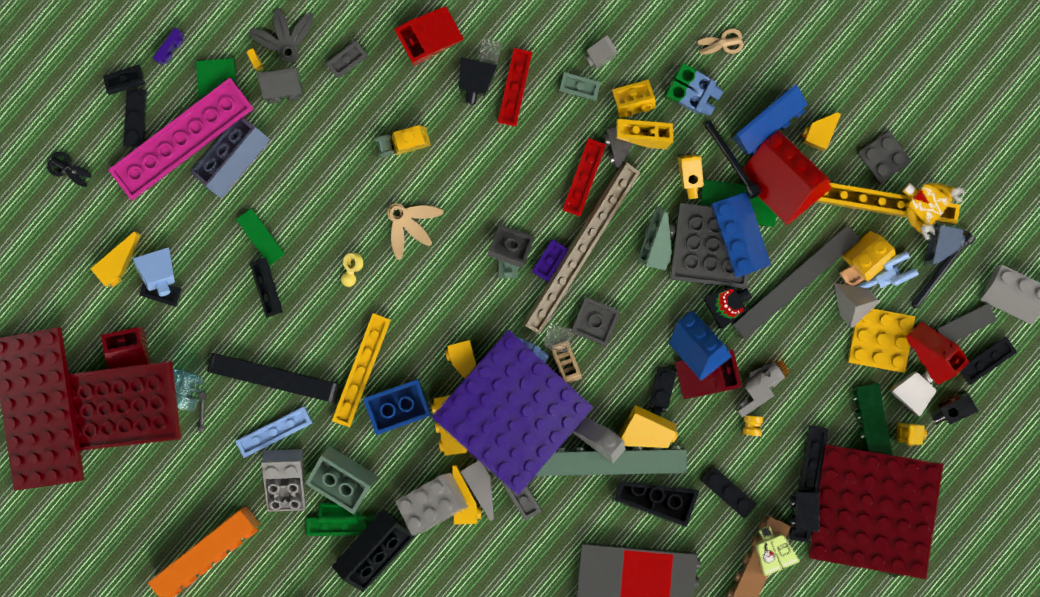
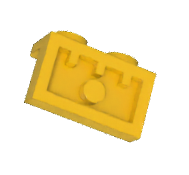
M649 79L612 89L619 118L630 117L633 114L648 112L656 108L655 96Z

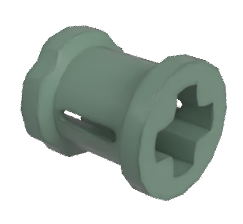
M384 135L374 139L380 151L379 158L396 154L395 150L392 149L391 135Z

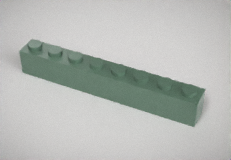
M670 445V449L659 447L643 449V447L632 446V450H625L614 463H611L595 449L586 450V447H574V451H566V447H559L535 476L687 473V452L685 448L682 449V445Z

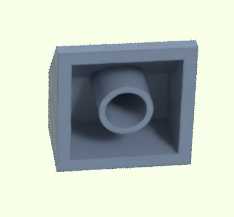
M943 225L933 227L935 234L930 232L924 265L938 264L959 250L965 241L964 230Z

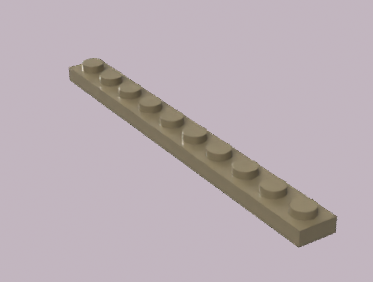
M623 161L522 323L540 335L639 176L640 172L627 162Z

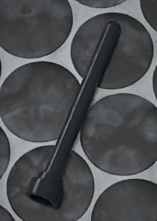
M707 121L705 123L706 129L746 186L745 193L748 198L753 199L762 193L760 186L750 180L714 125Z
M965 230L963 231V235H965L963 246H960L959 250L945 259L912 302L913 308H918L964 247L972 245L976 240L973 235Z

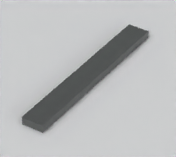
M849 225L845 226L732 326L744 340L748 338L854 246L860 238Z

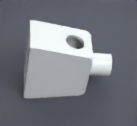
M926 370L922 376L917 372L910 373L893 386L889 392L915 416H921L937 390L930 384L933 380L930 378L928 370Z

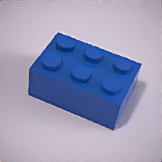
M420 379L363 399L376 435L432 415Z

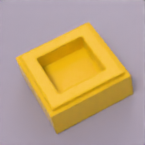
M253 48L248 50L246 53L253 67L257 71L264 69L256 51Z

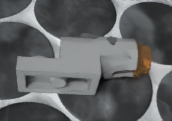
M782 360L767 364L749 373V380L745 383L744 389L752 400L746 399L738 404L740 408L736 411L740 417H744L774 397L770 388L772 387L773 389L790 373V370Z

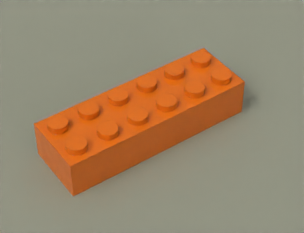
M244 507L148 582V584L158 597H175L183 591L181 589L182 586L186 588L198 579L197 574L201 576L213 567L212 562L217 564L228 555L227 550L232 552L243 543L242 538L247 540L258 531L256 527L260 523L248 507Z

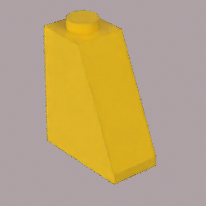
M635 405L618 436L624 440L625 446L668 448L671 442H675L678 432L675 423Z

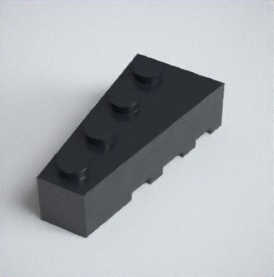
M618 482L612 501L676 525L687 527L700 490Z

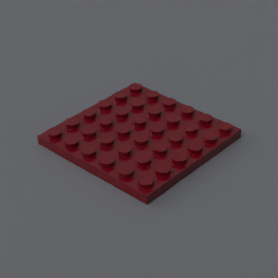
M826 444L819 487L820 532H813L809 558L926 579L944 463Z

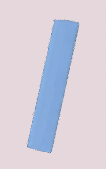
M305 406L235 442L243 458L313 422Z

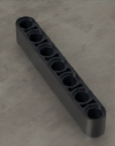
M211 353L207 372L332 403L336 402L340 384L216 353Z

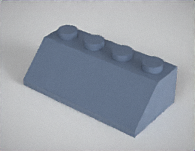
M243 117L221 134L190 172L204 186L222 198L235 181L242 176L245 169L253 163L255 157L266 147L270 139Z

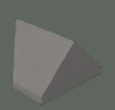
M834 283L839 315L851 328L880 302L868 288Z

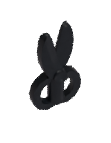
M64 152L52 154L51 160L47 163V169L52 175L63 177L67 174L77 185L87 187V183L80 176L91 178L92 174L79 166H71L72 160ZM62 156L66 158L67 164L57 159V157ZM52 165L61 169L62 172H55L52 169Z

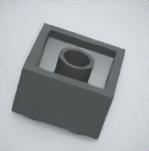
M296 68L257 73L263 99L269 102V104L280 103L282 99L296 101L300 99L299 97L304 96L301 73Z

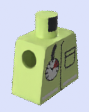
M770 526L759 529L763 540L756 542L755 545L761 571L765 576L800 562L783 534L777 533L773 535Z

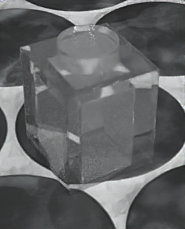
M483 39L479 61L498 65L502 43Z

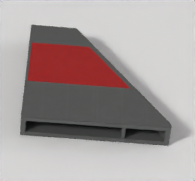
M581 542L577 597H689L694 594L695 588L698 589L699 577H696V569H700L701 560L696 552Z

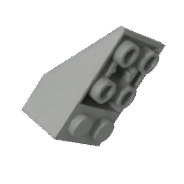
M303 449L264 451L261 464L267 512L306 510Z

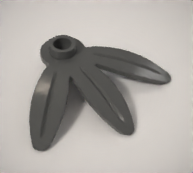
M275 9L274 27L279 40L269 33L258 29H250L249 34L262 46L279 51L280 58L283 61L293 62L298 57L297 46L310 30L314 15L312 13L306 14L297 23L290 36L284 14L280 9ZM287 49L292 50V54L290 56L285 55V51Z

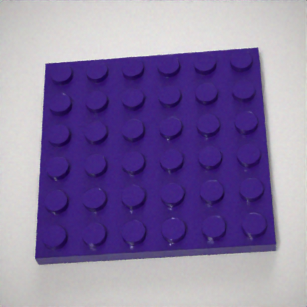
M507 330L431 418L516 495H519L593 407L510 330Z

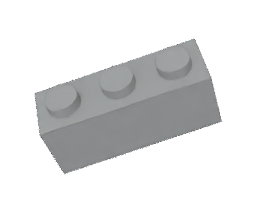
M997 265L991 274L980 301L989 303V305L1033 325L1040 316V282L1004 265Z

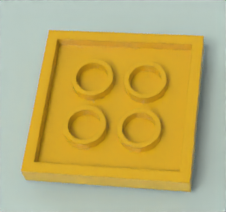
M872 309L853 328L847 362L905 373L910 350L906 335L913 330L916 316Z

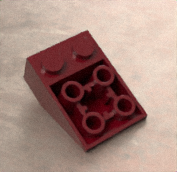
M144 327L101 335L109 369L151 364Z
M734 349L728 350L731 358L703 380H700L683 360L675 362L683 399L741 388L742 384Z

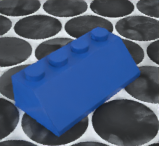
M795 84L732 138L746 156L750 153L754 155L759 149L760 144L772 136L779 128L783 131L791 124L789 120L792 117L798 118L805 112L803 108L808 104L799 87Z
M744 192L711 203L710 205L734 277L737 278L770 266L771 263L750 199Z

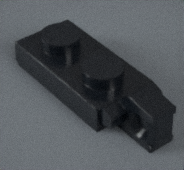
M662 367L657 368L649 401V409H652L653 413L660 417L662 412L666 413L669 407L677 374L675 370Z

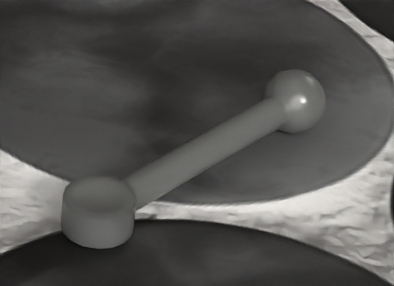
M205 392L199 393V398L201 399L200 420L197 427L199 432L205 430L203 426L204 399L207 398Z

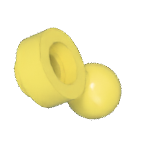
M349 253L344 257L343 265L347 272L341 276V282L346 287H351L355 284L356 276L354 272L360 271L363 267V259L358 253Z

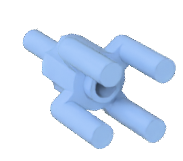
M904 251L888 260L884 264V269L870 281L862 282L856 286L870 288L878 283L881 288L891 283L896 286L919 274L916 268L900 274L896 264L910 258L908 252Z

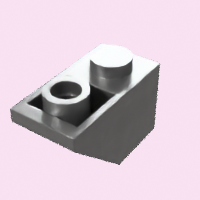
M617 127L607 129V135H604L606 146H610L611 149L609 154L611 165L615 164V168H619L634 143L617 139Z

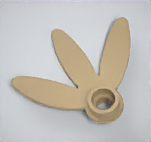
M399 203L389 206L387 216L393 221L391 227V246L396 259L400 260L404 251L403 227L417 241L427 246L432 245V241L426 231L411 218L426 219L437 217L443 214V209L430 205H417L405 208ZM395 209L400 211L398 216L393 215Z

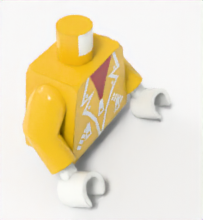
M931 182L921 185L919 189L909 183L902 191L910 198L905 204L909 223L916 230L923 233L926 240L930 239L928 234H926L927 232L935 234L932 225L953 201L951 197H954L957 202H962V199L957 197V195L960 193L966 195L962 188L955 189L945 184Z

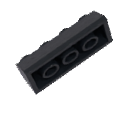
M383 509L371 524L363 530L359 537L350 544L348 549L337 558L332 567L343 581L364 592L416 535L412 536L410 530L402 522Z

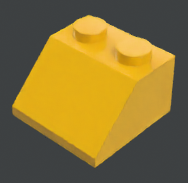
M869 231L841 257L868 282L884 269V264L896 256L894 247L881 235Z

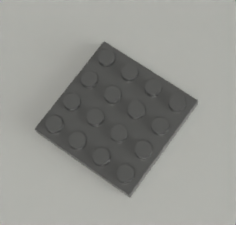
M679 203L670 279L747 288L749 274L737 278L733 275L712 208L709 206Z

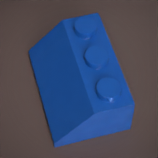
M693 310L677 322L669 345L700 380H703L731 358L725 345Z

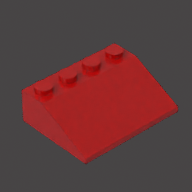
M779 130L762 143L743 168L750 180L758 184L762 189V193L758 197L786 225L790 224L832 189L828 177Z

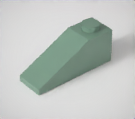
M656 206L638 260L645 266L666 270L672 253L668 212Z

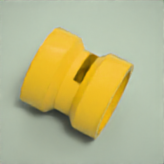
M745 415V427L742 434L762 436L760 427L763 423V417Z

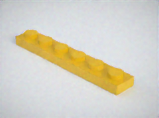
M375 313L372 314L332 418L333 422L351 427L390 325V319Z

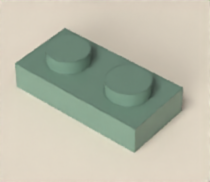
M564 72L559 92L596 102L601 82Z

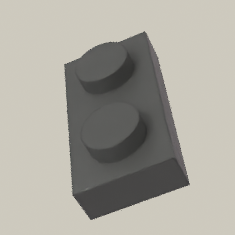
M355 41L328 61L326 65L339 80L365 60L368 55L359 43Z

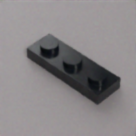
M127 90L123 142L125 147H139L144 143L147 90Z
M267 258L251 262L250 267L266 318L283 313Z
M1004 336L971 359L960 371V374L967 384L971 385L1016 354L1017 351L1009 339Z
M714 466L700 480L744 519L757 505Z

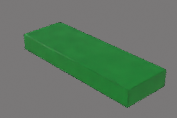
M252 208L236 219L261 255L267 258L269 266L286 255Z

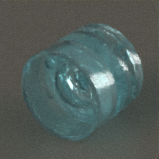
M173 369L178 409L195 412L199 399L191 394L192 392H201L202 389L194 386V384L204 385L205 379L189 371Z

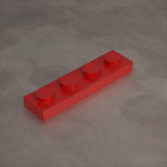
M513 49L498 118L499 124L517 127L533 53L531 51Z
M588 138L562 211L581 217L606 144Z

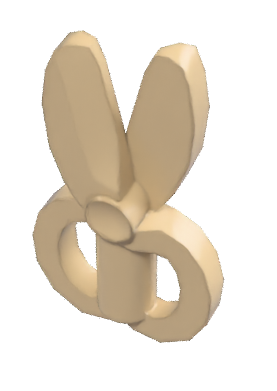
M728 29L722 34L721 39L715 37L700 39L697 42L699 45L710 46L700 50L699 53L709 55L723 47L726 53L736 54L744 46L741 40L742 33L737 29ZM729 33H735L738 36L725 39ZM739 44V47L735 50L727 48V46Z

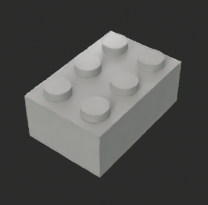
M451 473L440 475L395 501L412 536L422 534L468 508Z

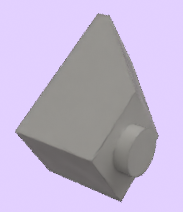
M607 35L587 50L585 58L590 67L594 66L595 69H598L615 59L617 50Z

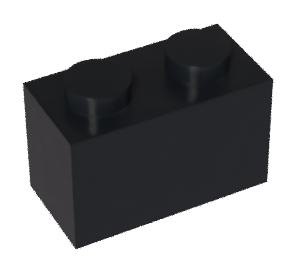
M793 491V496H790V507H793V515H790V526L796 532H820L819 492Z

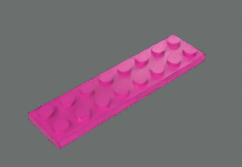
M229 78L108 171L130 200L133 201L254 110V108L232 78Z

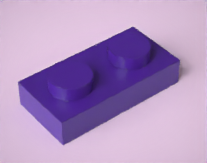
M174 28L152 59L162 66L164 63H168L173 56L172 52L174 49L182 45L185 35L177 28Z
M552 239L532 273L549 282L568 249Z

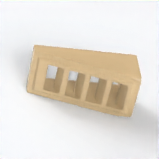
M569 341L551 346L550 348L561 378L567 384L580 380L582 375ZM567 348V352L557 355L556 352ZM567 356H570V359H567L565 361L560 362L559 360ZM571 363L573 364V366L569 368H562L563 366L569 365ZM573 371L576 372V373H574V374L565 376V374H567V373H570V372H573Z

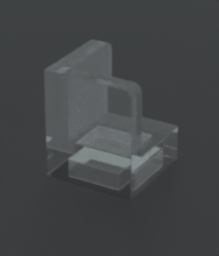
M549 324L544 340L545 347L565 353L568 352L572 330Z

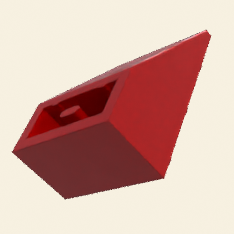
M446 6L410 20L394 29L414 67L464 40Z
M920 322L906 335L909 345L914 348L920 362L924 364L930 378L937 385L955 377L969 363L959 345L923 322Z

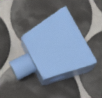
M169 247L133 258L135 268L149 291L157 289L159 296L168 295L170 293L168 285L175 283Z

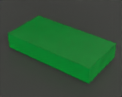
M319 503L318 523H357L358 509L352 514L336 503Z

